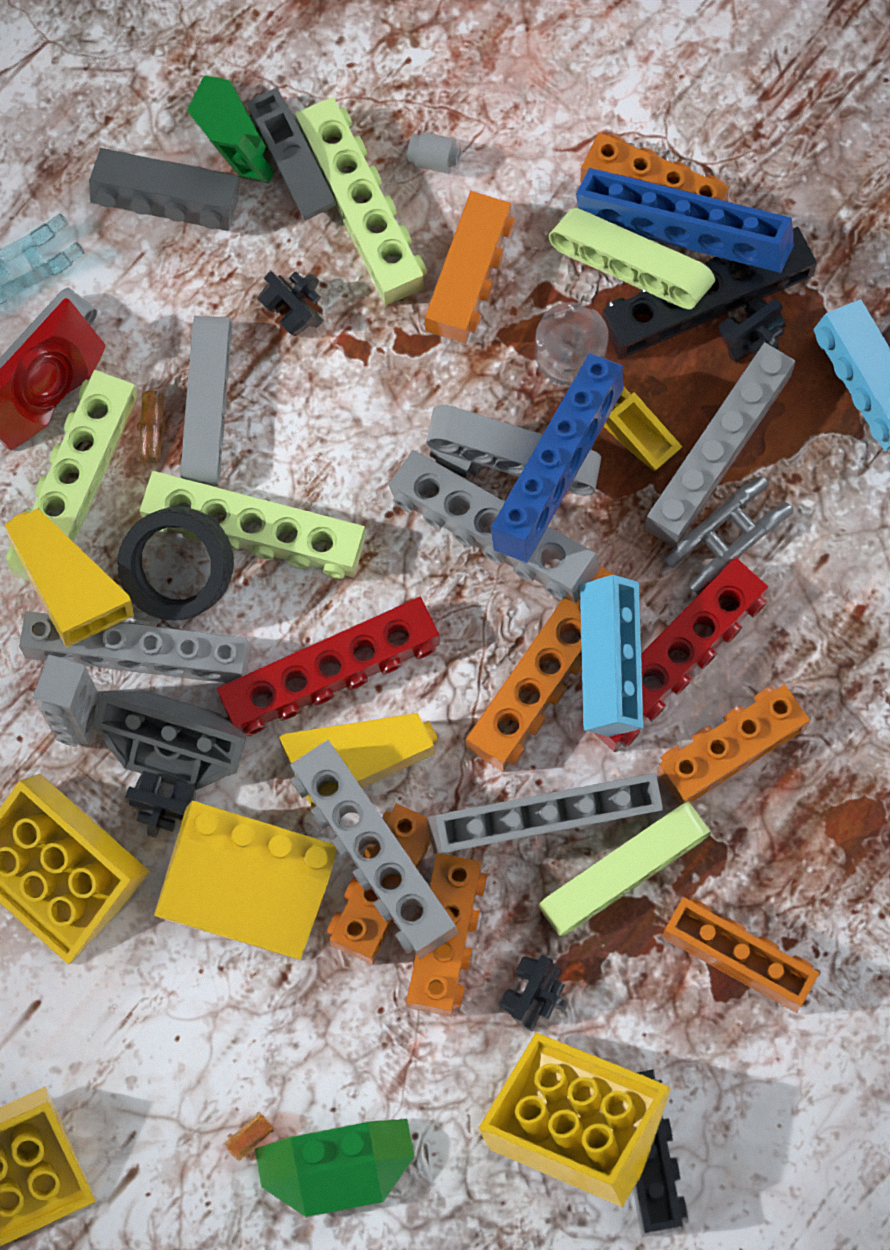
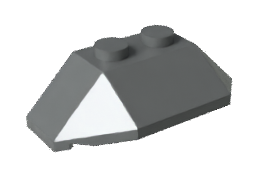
M149 691L103 692L100 697L93 727L96 733L102 736L108 748L125 769L141 774L143 771L157 774L163 778V781L176 784V781H181L195 786L196 790L226 776L235 774L239 768L246 735L220 713Z

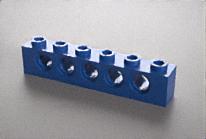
M589 168L576 193L578 209L649 240L779 273L782 272L794 247L791 217L593 168Z
M591 353L588 354L491 526L493 549L495 551L528 563L624 390L622 365Z

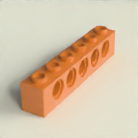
M600 566V569L591 581L614 574ZM565 597L561 600L466 738V749L502 772L508 764L515 766L526 750V747L522 745L530 733L535 736L540 731L547 719L543 713L549 704L552 703L556 706L567 690V686L563 684L572 673L577 676L582 669L580 598L576 603ZM566 631H574L580 636V640L575 644H567L562 641L560 636ZM550 660L556 662L560 670L554 674H546L539 666L543 662ZM531 690L538 694L539 700L534 704H525L519 699V695L524 691ZM511 720L518 725L519 729L514 734L506 735L500 732L498 726L503 721Z

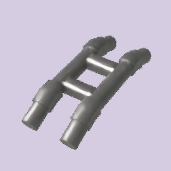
M759 476L741 487L694 530L686 534L664 557V560L672 568H675L702 541L716 554L717 557L705 566L701 573L689 584L690 588L698 595L735 557L739 558L763 536L767 535L793 514L792 506L784 502L755 523L742 510L746 504L768 488L767 480L764 477ZM729 518L745 533L730 547L714 532Z

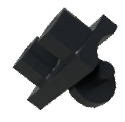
M271 270L263 278L268 284L257 299L272 313L284 302L292 308L279 321L291 335H299L309 325L317 328L324 321L304 300L307 297L315 304L321 298L315 291L319 279L314 274H309L303 278L298 272H294L289 277L295 285L294 288L283 276H277Z
M757 296L747 303L745 314L748 319L740 324L734 317H729L719 324L720 336L727 344L729 357L735 363H738L751 352L756 355L764 342L779 350L776 339L783 334L782 329L786 327V322L781 314L782 304L778 300L773 299L768 303Z
M143 771L135 788L128 787L125 797L129 799L130 806L152 812L150 814L139 811L136 821L147 824V836L156 838L160 828L171 832L174 830L176 821L164 818V816L183 820L186 807L192 801H195L196 788L191 784L176 781L171 798L158 795L163 778L157 774Z
M541 955L539 960L522 957L516 969V976L528 982L523 994L511 989L505 991L499 1006L511 1015L522 1028L533 1032L540 1016L549 1019L554 1008L566 1011L569 1003L560 997L565 984L558 981L562 969L553 964L551 958Z

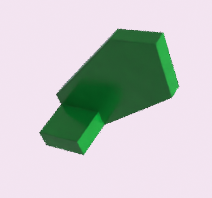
M204 75L187 108V112L240 178L270 183L275 171L262 156L266 145L236 88L229 79Z

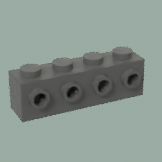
M100 148L89 179L90 203L108 208L113 207L133 211L141 215L147 214L167 218L175 222L196 224L209 229L229 231L239 200V176Z

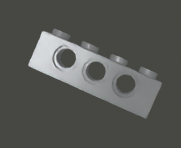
M48 654L33 699L51 731L57 736V741L72 747H77L78 743L89 746L95 731L93 727L100 695L85 665Z

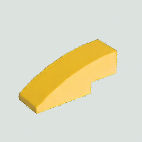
M623 386L624 390L604 427L638 459L653 471H656L682 446L636 393L630 394Z

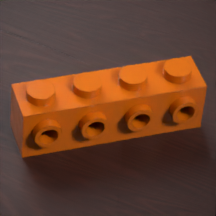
M598 132L582 164L580 183H582L589 168L723 201H727L730 187L715 176H703L692 171L689 166L682 162L674 161L672 163L660 158L657 153L648 148L639 149L627 144L624 139L617 135H605Z
M470 190L425 315L426 332L465 344L470 332L476 334L482 317V313L478 312L481 300L488 301L493 287V281L489 280L492 269L499 270L505 249L500 248L503 238L511 237L516 218L511 216L510 202Z
M785 684L777 689H774L773 686L765 688L754 697L756 702L745 709L741 705L735 707L723 716L725 722L714 729L710 725L702 728L692 736V743L682 749L679 745H676L660 757L662 762L659 763L657 772L679 805L688 801L691 804L807 729L810 719Z
M396 803L392 812L387 810L384 812L382 819L417 870H419L431 845L427 817ZM369 844L363 857L367 859L376 857L381 847L378 844L375 846ZM390 874L383 879L382 887L387 890H394L399 887L402 878L399 875ZM352 878L343 897L348 902L342 914L338 912L334 914L327 933L331 934L329 939L331 946L373 965L390 930L393 919L385 922L373 904L379 899L372 888L364 891L357 879Z
M441 853L436 854L430 889L456 925L458 934L423 958L419 959L417 955L415 956L406 999L407 1008L452 1017L454 1007L461 1008L465 985L459 984L461 969L469 970L473 950L471 947H466L469 932L476 933L480 911L474 910L476 895H484L488 875L481 873L482 861Z
M683 897L667 924L662 938L797 1014L819 975V972L813 969L814 966L799 956L793 955L790 957L779 950L780 947L776 943L765 937L759 936V938H756L745 931L746 928L739 922L728 917L722 919L711 913L712 909L705 903L693 898L690 901Z

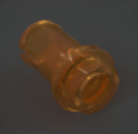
M257 1112L234 1135L231 1133L227 1135L229 1140L224 1143V1146L237 1161L242 1160L244 1157L248 1159L250 1158L249 1152L275 1130L260 1112Z

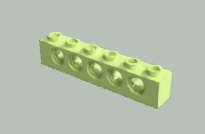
M331 97L296 112V123L337 204L335 207L384 305L387 306L423 290L424 275L427 274L425 264L419 254L413 255L409 247L412 244V240L405 225L398 226L394 215H397L395 205L390 195L383 196L379 188L382 185L380 175L374 165L368 166L364 156H367L366 148L360 136H353L349 128L352 126V121L344 106L339 108L334 97ZM330 137H337L341 139L336 144H328L325 142V140ZM346 166H351L356 169L354 172L349 174H345L339 171L341 168ZM358 196H368L371 198L366 203L354 201ZM375 225H381L386 228L381 233L369 231ZM389 255H397L401 258L397 263H387L384 261Z
M97 370L93 371L90 380L85 379L82 383L78 395L80 403L76 412L71 411L64 425V431L66 432L61 444L57 443L52 450L50 456V464L52 465L47 477L42 476L35 490L37 499L33 508H28L25 511L31 512L40 509L73 542L77 538L138 399L135 384ZM97 409L108 411L101 419L90 417ZM83 441L94 443L87 451L76 450L78 444ZM69 473L79 474V478L72 484L62 482L63 477ZM55 505L65 507L63 513L59 516L52 517L47 515L49 509ZM10 545L6 561L12 575L31 582L12 545Z
M152 471L139 511L142 518L160 509L176 507L182 503L191 506V509L203 512L208 516L214 513H223L226 515V518L219 525L228 536L233 551L242 548L252 551L254 556L264 560H273L274 557L288 560L287 563L303 570H307L311 566L322 569L325 575L336 579H343L344 576L354 578L366 539L365 526ZM249 522H258L262 525L260 530L253 534L243 531V527ZM167 527L158 531L165 533L170 529L181 532V535L189 540L202 542L193 532L184 528ZM285 531H292L297 534L295 540L290 543H283L278 540V537ZM321 540H327L332 543V547L326 552H318L313 549V546Z

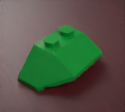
M407 1118L368 1121L292 1136L255 1148L261 1187L306 1218L383 1203L415 1158Z

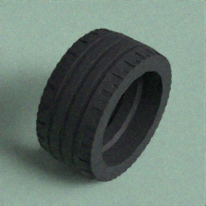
M168 507L146 515L128 531L119 549L117 561L118 577L123 590L128 594L131 602L141 611L163 620H185L205 612L224 595L233 574V549L225 531L210 516L187 507ZM167 527L184 528L193 532L204 543L210 557V576L206 585L196 595L186 599H170L159 594L148 583L142 568V552L146 542L157 531Z

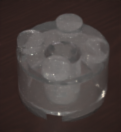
M575 302L558 304L550 308L543 315L535 335V359L541 372L556 386H571L589 353L606 359L609 336L607 325L602 316L591 308L590 310Z

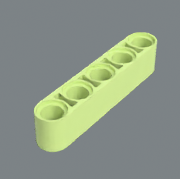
M571 208L549 234L550 243L560 253L685 309L694 308L715 282L714 274L703 263L578 208Z
M688 801L541 901L538 907L561 938L697 846L712 832Z

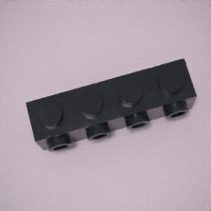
M654 1069L635 1072L662 1083L661 1079H655ZM663 1116L661 1117L643 1172L633 1188L642 1237L680 1231L684 1227L683 1220H688L684 1196L678 1197L675 1181L680 1180L678 1161L676 1157L670 1158L668 1142L673 1141L669 1118L663 1119Z

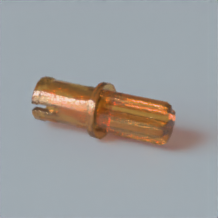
M154 390L145 391L141 394V421L137 423V430L140 431L139 458L143 463L147 464L159 462L162 433L166 430V424L163 422L165 395L159 392L158 398H156L157 391Z

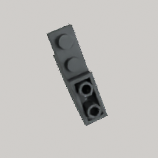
M275 87L245 102L304 220L306 221L337 206L278 88Z

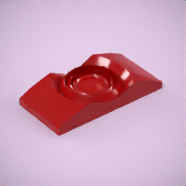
M64 298L0 368V442L10 451L25 443L49 425L55 408L68 393L81 386L85 379H90L106 347L98 334L67 298Z

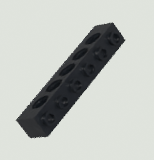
M799 227L793 228L794 247L781 273L720 257H714L705 262L704 265L714 274L715 282L711 287L716 292L710 295L704 294L692 309L682 307L678 309L671 308L666 304V300L642 289L638 292V295L627 300L625 298H618L610 302L605 307L606 309L602 311L601 324L619 360L742 308L757 296L763 299L813 277L817 261ZM742 272L747 275L748 279L743 281L736 280L731 274ZM643 313L648 315L651 320L641 323L636 321L633 316Z

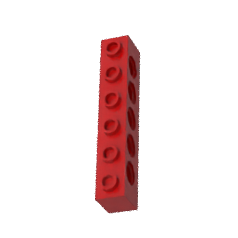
M737 557L641 653L642 680L647 676H656L662 682V686L656 690L648 689L642 682L643 722L647 718L651 722L655 720L667 706L663 701L672 692L679 695L691 682L692 679L689 675L698 666L704 669L715 658L717 652L714 649L723 640L728 644L738 635L742 629L740 622L748 614L754 618L767 604L768 601L764 598L769 586ZM722 599H731L737 604L738 609L732 612L725 611L718 602ZM699 624H704L711 628L713 634L705 638L700 637L694 632L693 628ZM673 650H680L686 654L688 660L680 664L674 663L669 659L668 653ZM635 730L610 737L594 734L615 752L621 744L627 748L639 736L641 731Z
M421 596L216 689L230 722L243 734L245 733L246 736H252L263 731L266 728V723L277 718L280 721L293 718L300 713L299 708L314 703V705L324 704L335 696L334 693L346 687L348 690L357 689L366 684L368 677L379 672L382 675L390 674L401 668V662L414 656L417 660L423 659L436 651L435 647L440 645V635ZM397 632L404 633L408 637L407 642L400 646L391 644L388 639ZM366 647L374 651V656L367 661H360L354 656L360 648ZM327 663H336L341 667L340 671L334 676H325L320 672L321 668ZM294 678H301L307 682L305 688L299 692L288 690L287 684ZM261 693L272 696L271 703L266 707L255 706L252 703L253 699Z

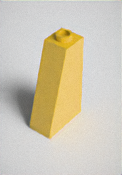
M40 509L19 513L10 522L4 524L9 542L66 648L134 616L131 599L128 594Z
M418 713L287 733L279 737L281 746L290 764L326 740H329L361 788L435 755L433 743L438 741L429 720L423 723ZM333 782L325 783L320 788L319 794L324 797L332 796L337 792L339 785ZM307 795L306 799L311 809L316 806L309 795Z

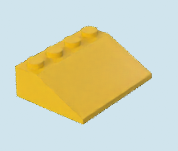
M38 774L19 780L0 807V903L69 965L130 900L150 871L44 776Z
M192 801L186 807L154 916L301 960L330 878L337 850L332 843Z
M536 1032L478 1129L491 1151L623 1208L643 1172L671 1089L665 1084Z
M46 1086L0 1107V1247L96 1202Z

